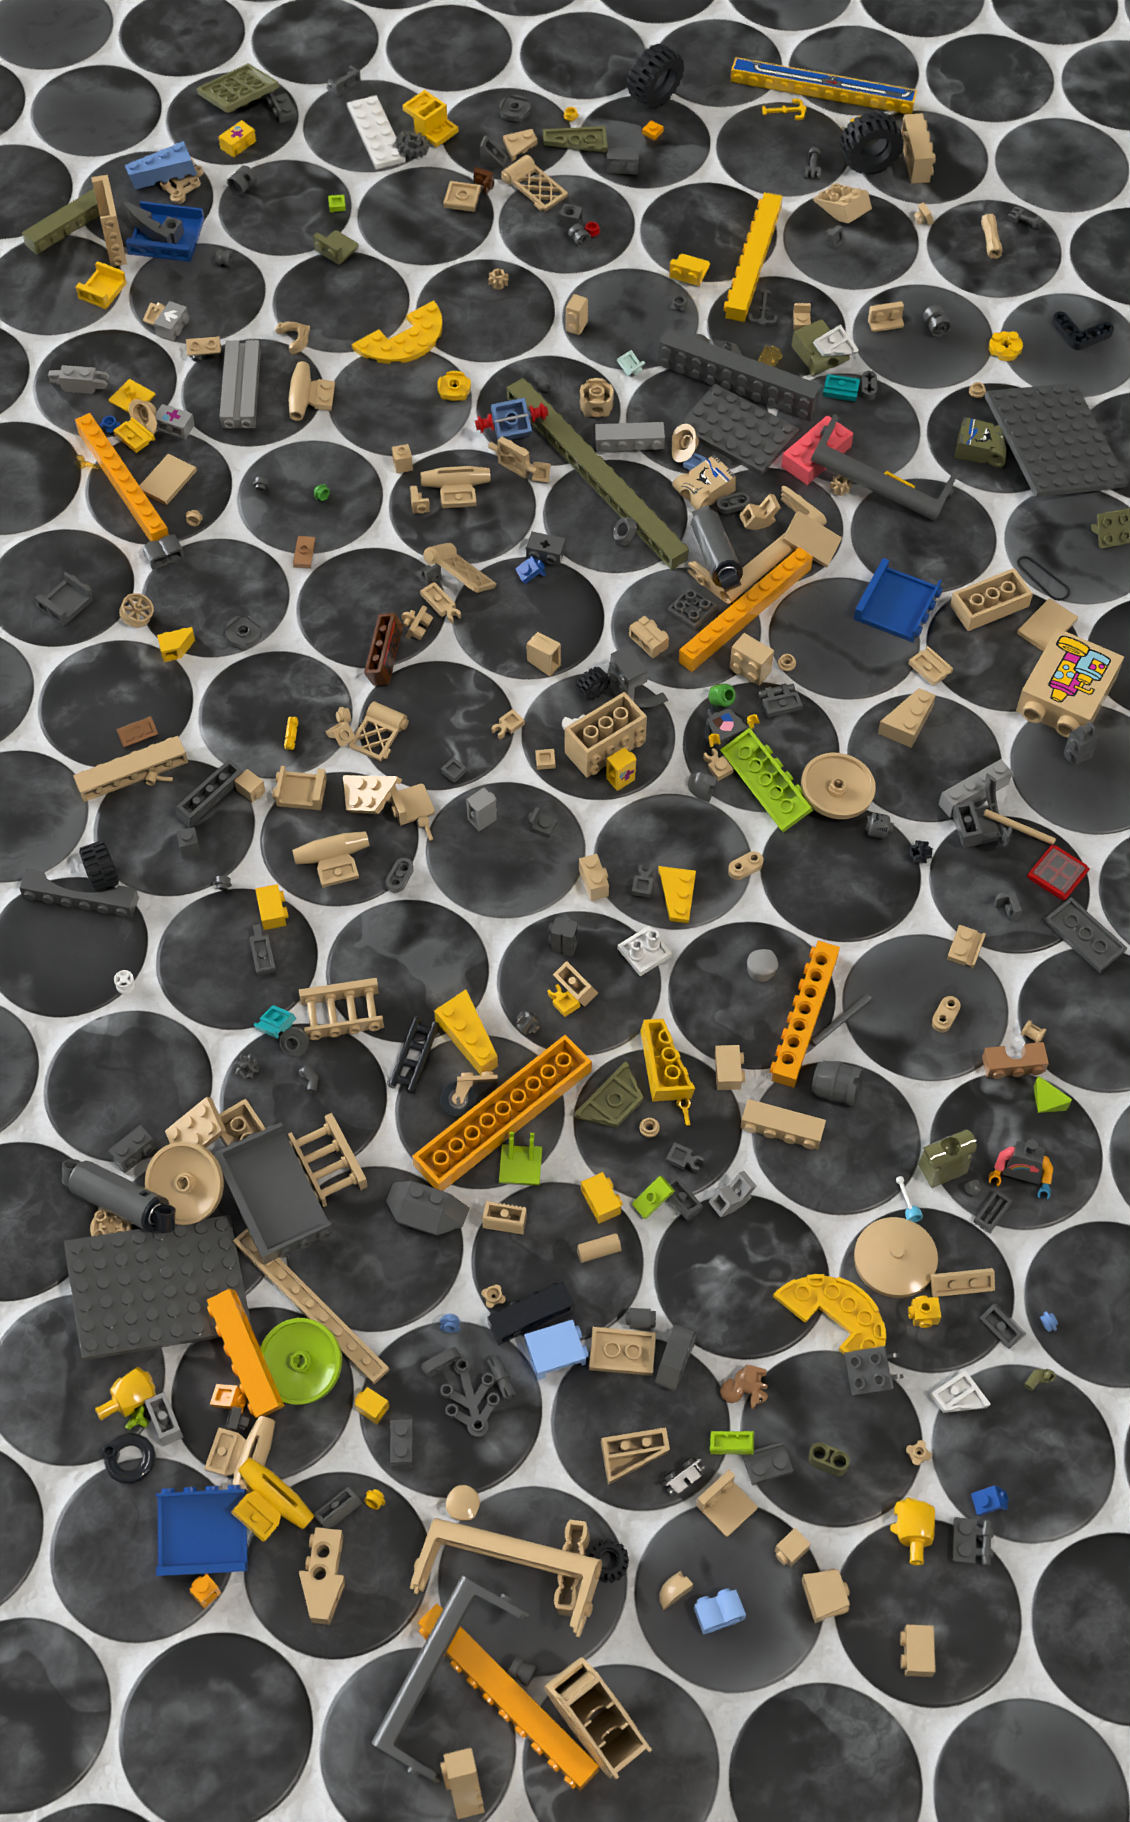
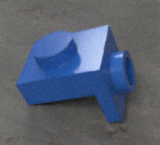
M532 556L515 568L525 584L538 574H541L543 577L547 575L543 562L540 559L536 560Z
M994 1485L971 1494L976 1513L979 1516L999 1509L1004 1511L1008 1509L1007 1503L1009 1499L1007 1493L1000 1487Z

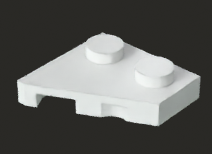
M841 324L813 342L822 356L854 355L859 351Z
M966 1370L930 1395L943 1413L982 1409L990 1406V1402Z

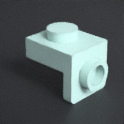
M632 350L617 359V362L627 376L639 374L645 365L644 361L639 362Z

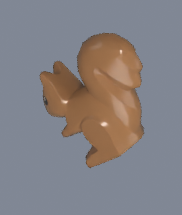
M745 1365L744 1368L736 1373L733 1380L729 1378L726 1382L722 1383L720 1387L721 1397L729 1403H736L741 1400L744 1393H748L751 1395V1408L754 1409L756 1405L765 1402L768 1398L767 1393L761 1390L768 1388L767 1384L761 1382V1377L767 1374V1370L753 1365Z

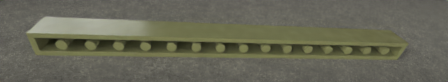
M522 378L507 387V399L511 401L525 398L527 411H529L530 405L533 408H538L540 403L547 406L549 416H546V420L536 418L535 422L532 423L531 418H529L530 423L621 518L627 519L631 517L636 521V534L671 570L688 561V546L678 539L676 533L672 532L666 523L661 521L656 513L646 506L644 500L640 499L634 490L625 484L621 477H618L613 468L608 466L603 458L594 452L592 446L588 445L582 436L578 435L573 427L564 421L561 414H558L552 405L547 403L543 396L534 390L531 383Z

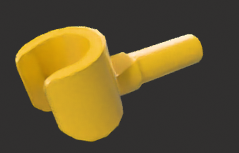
M685 1098L686 1105L682 1107L681 1100L677 1099L676 1104L682 1109L685 1125L689 1126L691 1124L688 1108L691 1102L688 1098Z

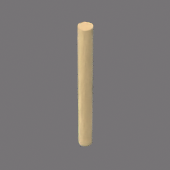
M988 809L983 814L987 818L1008 827L1011 826L1013 829L1051 845L1056 840L1054 837Z

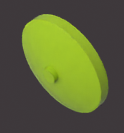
M307 1318L286 1320L268 1333L260 1347L281 1399L285 1403L305 1405L316 1402L332 1390L340 1376L342 1352L339 1342L332 1331L318 1321Z

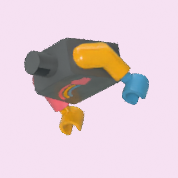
M1032 1139L1026 1143L1017 1141L1013 1147H1008L1000 1152L994 1166L995 1171L991 1172L988 1176L989 1183L993 1177H997L996 1186H999L1001 1184L1000 1173L1003 1171L1002 1174L1038 1185L1043 1183L1039 1188L1038 1197L1040 1198L1042 1191H1046L1048 1194L1047 1200L1049 1199L1051 1194L1049 1184L1052 1181L1053 1166L1049 1158L1045 1156V1149L1039 1147L1037 1141Z

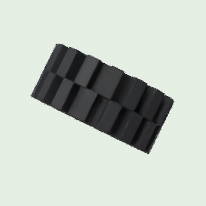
M594 667L593 669L590 668L589 672H584L585 675L580 676L581 680H578L576 690L585 700L591 701V699L595 700L596 697H600V694H603L604 690L608 689L607 685H610L611 679L602 668Z
M607 1539V1541L600 1540L599 1544H595L593 1549H591L589 1557L600 1559L603 1554L612 1553L616 1556L618 1562L611 1569H606L602 1566L599 1581L600 1579L604 1583H607V1581L613 1583L616 1579L619 1581L628 1569L629 1557L627 1549H624V1545L622 1543L618 1544V1541L615 1539L614 1542L611 1539Z

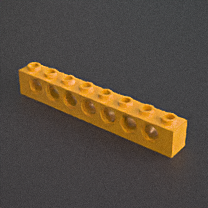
M818 940L816 947L812 946L809 958L812 959L810 963H806L803 972L806 974V977L800 980L798 990L801 991L799 996L795 995L792 1004L795 1007L794 1012H789L787 1018L789 1026L788 1029L784 1028L781 1039L784 1040L783 1044L778 1045L775 1056L778 1059L776 1062H772L769 1073H772L771 1081L792 1088L795 1087L839 956V946ZM801 1011H806L808 1014H802ZM795 1028H801L802 1031H797ZM790 1044H794V1045H796L797 1047L792 1048V1047H790L789 1045H790ZM784 1061H789V1062H791L792 1064L787 1065V1064H785V1063H783V1062H784Z

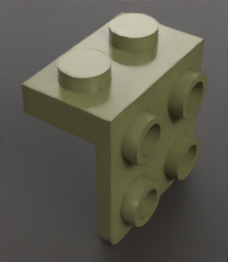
M337 230L333 231L328 237H324L318 232L313 235L315 251L338 265L359 248V244Z

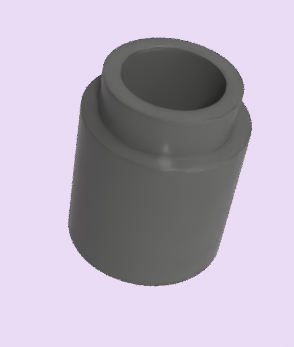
M630 1308V1312H626V1325H630V1329L636 1330L655 1328L656 1311H651L649 1308Z

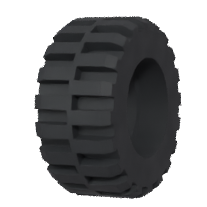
M661 43L649 46V49H645L644 53L639 55L638 60L634 62L633 68L629 72L630 76L627 80L629 94L647 108H658L660 105L665 104V101H668L671 95L676 92V88L679 87L680 81L683 78L684 61L682 57Z
M871 111L869 114L864 113L862 116L854 118V121L850 122L847 128L844 129L840 139V148L848 166L860 174L862 172L863 174H875L877 171H883L886 167H890L899 158V154H901L904 146L903 135L895 118L881 111L878 113ZM880 139L875 144L868 147H864L870 141Z

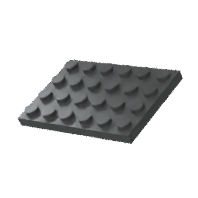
M717 384L712 386L677 425V427L682 424L691 425L695 429L700 443L761 476L799 434V428Z

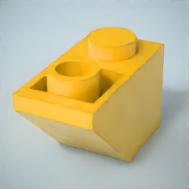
M192 627L157 635L164 662L181 659L195 641Z

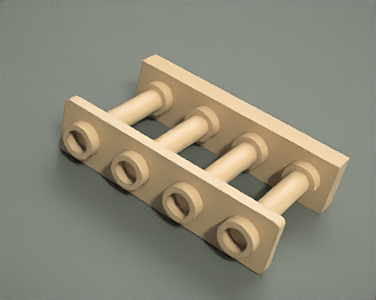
M377 978L299 989L301 1005H307L310 1027H305L304 1031L309 1036V1039L318 1040L321 1037H338L341 1034H357L360 1031H377L380 1028H384L383 1016H376L373 996L374 994H379ZM355 997H366L369 1018L357 1019ZM346 999L349 1021L337 1022L336 1000ZM327 1002L330 1024L318 1025L316 1003Z
M332 1113L325 1116L326 1124L323 1125L324 1127L296 1140L292 1132L288 1134L289 1142L297 1155L298 1161L304 1169L310 1185L314 1188L318 1201L321 1202L323 1207L327 1206L326 1196L351 1184H357L360 1190L368 1187L366 1177ZM326 1134L328 1136L332 1135L334 1140L331 1144L306 1156L303 1155L299 1148ZM333 1151L341 1152L343 1156L340 1157L341 1160L312 1173L308 1163ZM343 1167L345 1169L349 1167L351 1171L349 1177L320 1189L316 1180Z

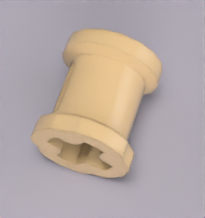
M1028 1020L1020 1035L1031 1038L1035 1043H1040L1047 1030L1032 1024L1031 1020Z

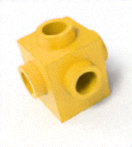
M918 1296L913 1299L911 1306L908 1307L909 1319H913V1326L929 1328L932 1325L939 1324L941 1311L938 1297Z

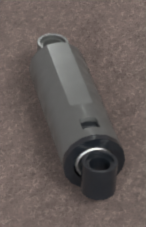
M708 505L692 511L691 527L704 556L712 581L716 586L724 588L725 592L741 586L740 579L743 575V569L738 561L735 550L730 544L718 513L710 510Z
M68 1159L62 1163V1184L69 1187L72 1194L148 1232L169 1233L175 1229L176 1209L174 1206L169 1205L167 1198L91 1161L81 1162L77 1159Z

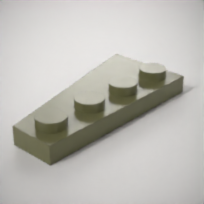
M605 126L543 129V141L546 146L608 153Z

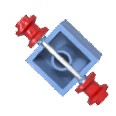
M525 398L492 404V416L488 414V417L484 419L477 416L475 426L477 431L480 430V433H483L484 429L488 428L494 431L495 427L497 440L501 436L507 440L528 437L532 434L529 418H531L532 423L535 422L536 418L546 420V416H549L547 406L540 403L538 408H533L530 405L529 411H527Z

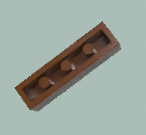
M395 613L378 615L364 671L365 676L373 686L388 685L390 683L404 626Z

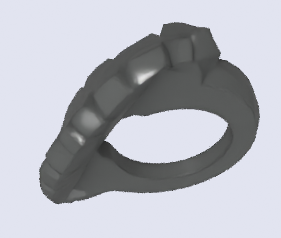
M631 517L627 519L622 518L615 524L613 534L616 538V544L626 546L634 538L637 523ZM623 523H626L628 532L625 536H620L619 528Z

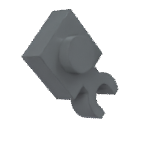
M640 864L639 876L635 875L631 895L650 898L654 878H651L653 866H650L649 871L645 872L642 870L643 865Z
M674 1142L666 1158V1163L682 1170L687 1165L691 1171L699 1173L700 1168L695 1166L694 1163L699 1162L703 1164L704 1158L701 1156H691L693 1150Z

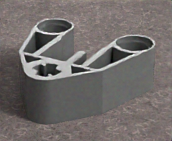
M674 1324L657 1373L656 1385L674 1392L676 1391L697 1339L695 1331Z

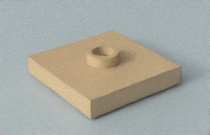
M450 181L443 203L444 208L475 212L481 192V185Z

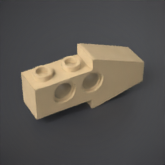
M315 1528V1534L310 1536L309 1548H312L311 1556H307L306 1570L309 1571H299L312 1623L330 1625L345 1586L344 1575H338L343 1543L342 1530ZM323 1549L330 1551L329 1555L325 1558L318 1556L319 1552ZM320 1571L326 1573L324 1579H315L316 1573Z

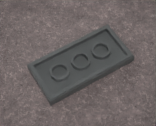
M1072 897L1044 919V923L1099 973L1127 950V947Z

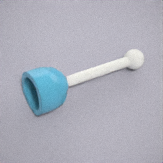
M899 1176L896 1178V1182L900 1184L908 1205L905 1211L906 1219L918 1222L923 1218L922 1212L919 1207L911 1204L904 1186V1178Z

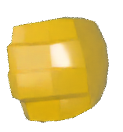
M136 1367L124 1377L118 1378L110 1389L112 1400L95 1408V1411L101 1421L116 1411H119L124 1418L131 1415L135 1408L145 1403V1400L156 1396L155 1385L149 1372H144L140 1367Z
M907 1497L905 1500L896 1502L894 1515H898V1521L892 1524L890 1529L891 1532L898 1535L901 1544L910 1547L909 1563L918 1566L924 1563L923 1547L930 1546L933 1543L935 1507L925 1501Z

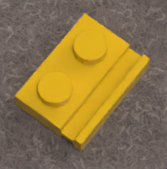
M131 417L130 421L124 422L113 431L116 437L137 453L149 445L151 440L154 441L155 437L143 425Z

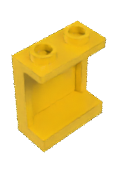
M97 261L95 263V273L85 285L78 283L76 291L78 299L107 309L127 284L124 271Z

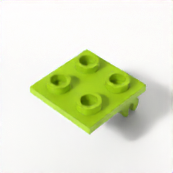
M510 1132L509 1145L502 1144L499 1183L540 1186L542 1147L534 1146V1133H530V1146L525 1147L514 1146V1132Z

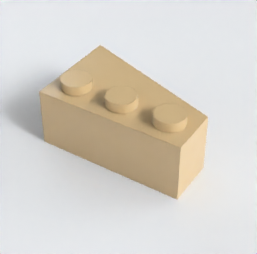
M918 688L880 721L878 734L912 748L933 708L936 695Z
M666 1428L602 1438L601 1447L608 1485L667 1454L670 1447Z

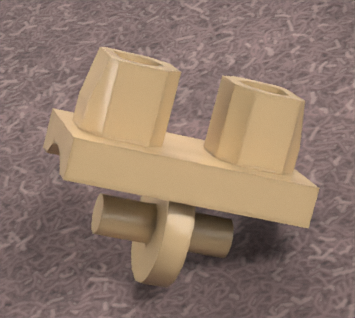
M424 605L416 617L413 610L402 614L403 625L405 627L411 625L405 638L410 639L413 636L421 640L426 630L418 626V624L421 623L428 627L433 619L430 614L425 612L427 607Z

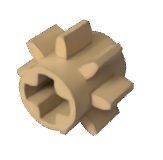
M495 269L492 273H489V285L493 284L494 289H503L504 286L508 285V274H504L502 269Z
M841 475L833 477L830 483V489H834L833 494L838 496L849 494V490L852 487V482H848V479Z

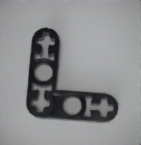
M1061 311L1054 313L1052 319L1053 326L1075 350H1082L1110 338L1114 331V326L1109 322H1102L1080 331L1070 317ZM1065 329H1071L1073 332H1066ZM1089 334H1093V335H1095L1096 337H1095V338H1091V337H1089L1088 335H1089Z

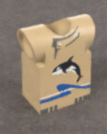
M713 455L690 470L689 474H682L675 478L672 485L697 510L706 505L709 507V505L715 504L720 497L735 492L736 476Z

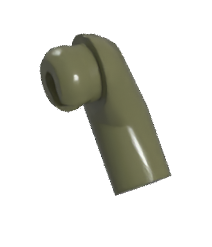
M1036 1369L1024 1386L1028 1390L1033 1391L1038 1383L1053 1382L1056 1379V1374L1050 1369Z

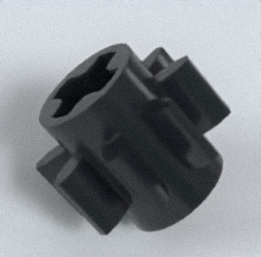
M916 840L915 845L910 846L909 856L914 858V863H927V859L932 858L933 848L929 846L928 841Z

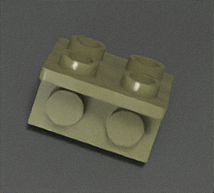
M1130 508L1097 514V523L1091 524V530L1098 534L1099 547L1101 549L1130 543Z

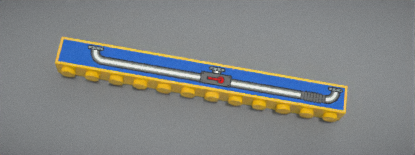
M737 57L731 70V82L904 114H912L917 90Z

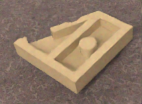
M533 129L504 135L503 142L513 161L519 153L524 154L529 148L537 145V138Z

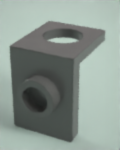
M438 564L432 567L427 565L417 571L415 575L427 587L433 582L436 583L442 579L441 566Z

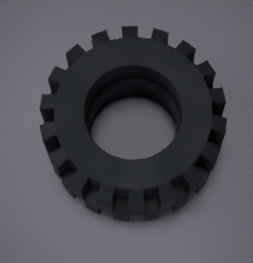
M100 840L80 847L79 853L93 890L100 892L117 886L119 879L106 844Z

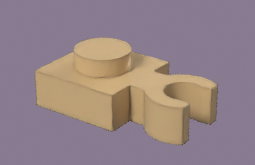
M512 709L499 719L500 724L492 726V733L501 731L498 733V739H502L507 731L512 734L525 725V720Z
M712 749L711 753L713 756H708L706 752L704 753L703 758L705 762L709 763L708 769L717 778V781L733 774L734 769L724 756L718 758L716 749Z

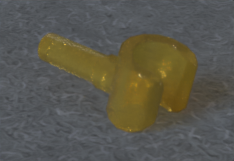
M77 455L78 461H74L79 469H83L86 466L100 468L98 464L85 461L82 455Z

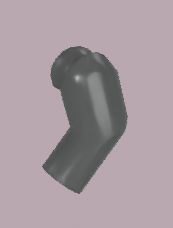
M305 1065L299 1069V1075L303 1078L306 1077L308 1080L307 1092L315 1094L317 1092L319 1076L311 1066Z

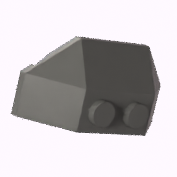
M413 1181L394 1182L386 1199V1203L398 1224L435 1236L456 1228H462L470 1210V1207L450 1193Z

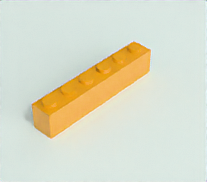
M227 1289L207 1299L209 1304L207 1307L208 1312L216 1321L217 1325L215 1328L218 1335L224 1340L225 1345H223L227 1356L231 1357L233 1362L231 1365L232 1370L236 1376H239L241 1381L240 1389L248 1398L250 1413L257 1418L259 1416L265 1417L285 1407L236 1290Z

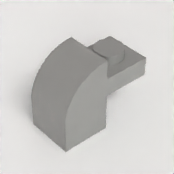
M745 1171L739 1172L730 1185L716 1191L709 1200V1203L720 1217L726 1216L746 1204L751 1199L750 1194L757 1186Z

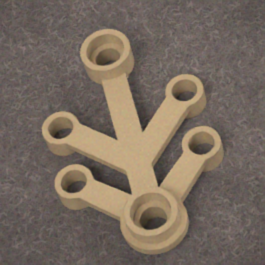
M201 166L195 167L198 175H184L185 178L178 179V177L170 178L177 185L176 190L171 186L170 182H160L162 189L170 193V199L174 204H182L185 201L186 194L201 185L198 178L204 174Z

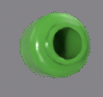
M715 684L709 690V701L715 707H728L735 700V690L730 684Z

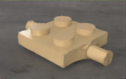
M502 436L497 440L498 445L492 441L488 444V448L496 452L498 463L526 479L530 472L534 475L538 473V468L529 462V452L525 448H521Z

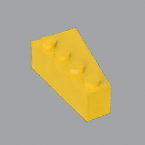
M466 989L434 1010L435 1021L440 1024L441 1029L480 1075L481 1072L492 1071L498 1067L497 1054Z
M664 1019L644 1020L640 1032L652 1102L691 1099L695 1087L688 1077L686 1067L681 1062V1056L673 1044L672 1036Z

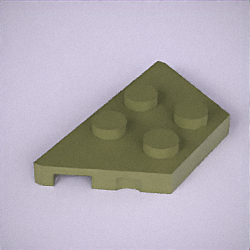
M626 1061L574 1113L576 1118L617 1128L643 1102L642 1093L638 1089L637 1082L634 1076H632Z

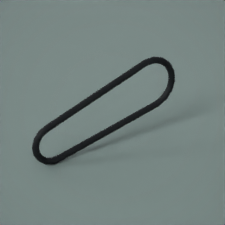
M1021 556L1018 558L1017 565L1048 596L1058 601L1068 598L1070 589L1065 583L1031 557ZM1023 558L1031 560L1067 589V595L1063 598L1052 596L1020 565V560Z

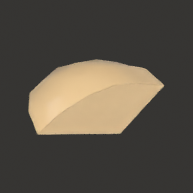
M681 1571L669 1578L661 1588L659 1597L663 1611L692 1590V1582L687 1576L684 1578Z

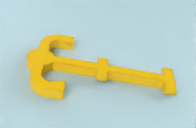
M792 99V103H798L800 106L789 108L782 106V108L770 109L762 106L763 115H766V113L800 112V116L795 115V120H802L805 117L806 106L803 105L802 100Z

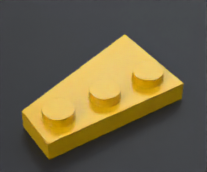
M658 866L669 920L689 924L696 871Z

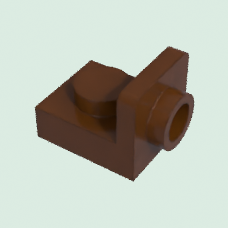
M476 167L473 171L474 183L483 186L484 194H488L495 184L493 173Z

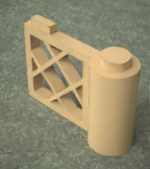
M373 701L367 710L366 717L355 733L356 738L348 745L349 748L380 762L383 759L386 760L391 752L389 748L397 734L408 726L409 720H407V715ZM370 723L375 725L376 730L366 733L365 727ZM385 731L392 733L389 738L381 739L380 733ZM378 734L380 741L369 744L367 737ZM366 738L368 745L361 747L355 745L358 740ZM382 745L383 749L379 755L372 752V747Z

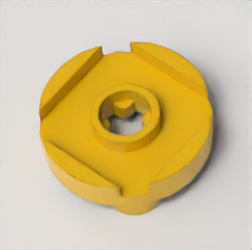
M1015 331L995 332L989 343L991 355L994 356L995 354L1001 361L1015 360L1021 354L1023 342L1018 337V333Z
M460 371L446 372V375L441 376L437 382L440 397L443 400L451 401L466 400L467 395L471 391L470 378H467Z

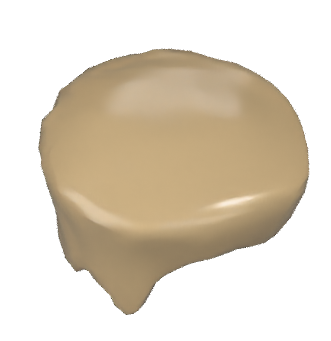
M459 1485L453 1488L446 1500V1510L450 1517L461 1521L473 1519L480 1506L477 1492L467 1485Z

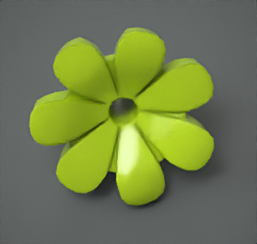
M140 1405L137 1411L135 1410L131 1414L132 1418L126 1424V1429L130 1430L138 1424L144 1428L148 1426L150 1421L143 1417L145 1409L143 1405Z

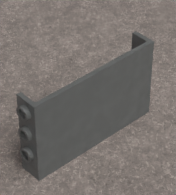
M282 1123L272 1124L259 1133L254 1132L241 1141H234L227 1147L213 1153L220 1164L223 1178L264 1265L280 1257L285 1258L299 1248L305 1249L312 1242L324 1240L333 1233L330 1221L328 1222L285 1134Z

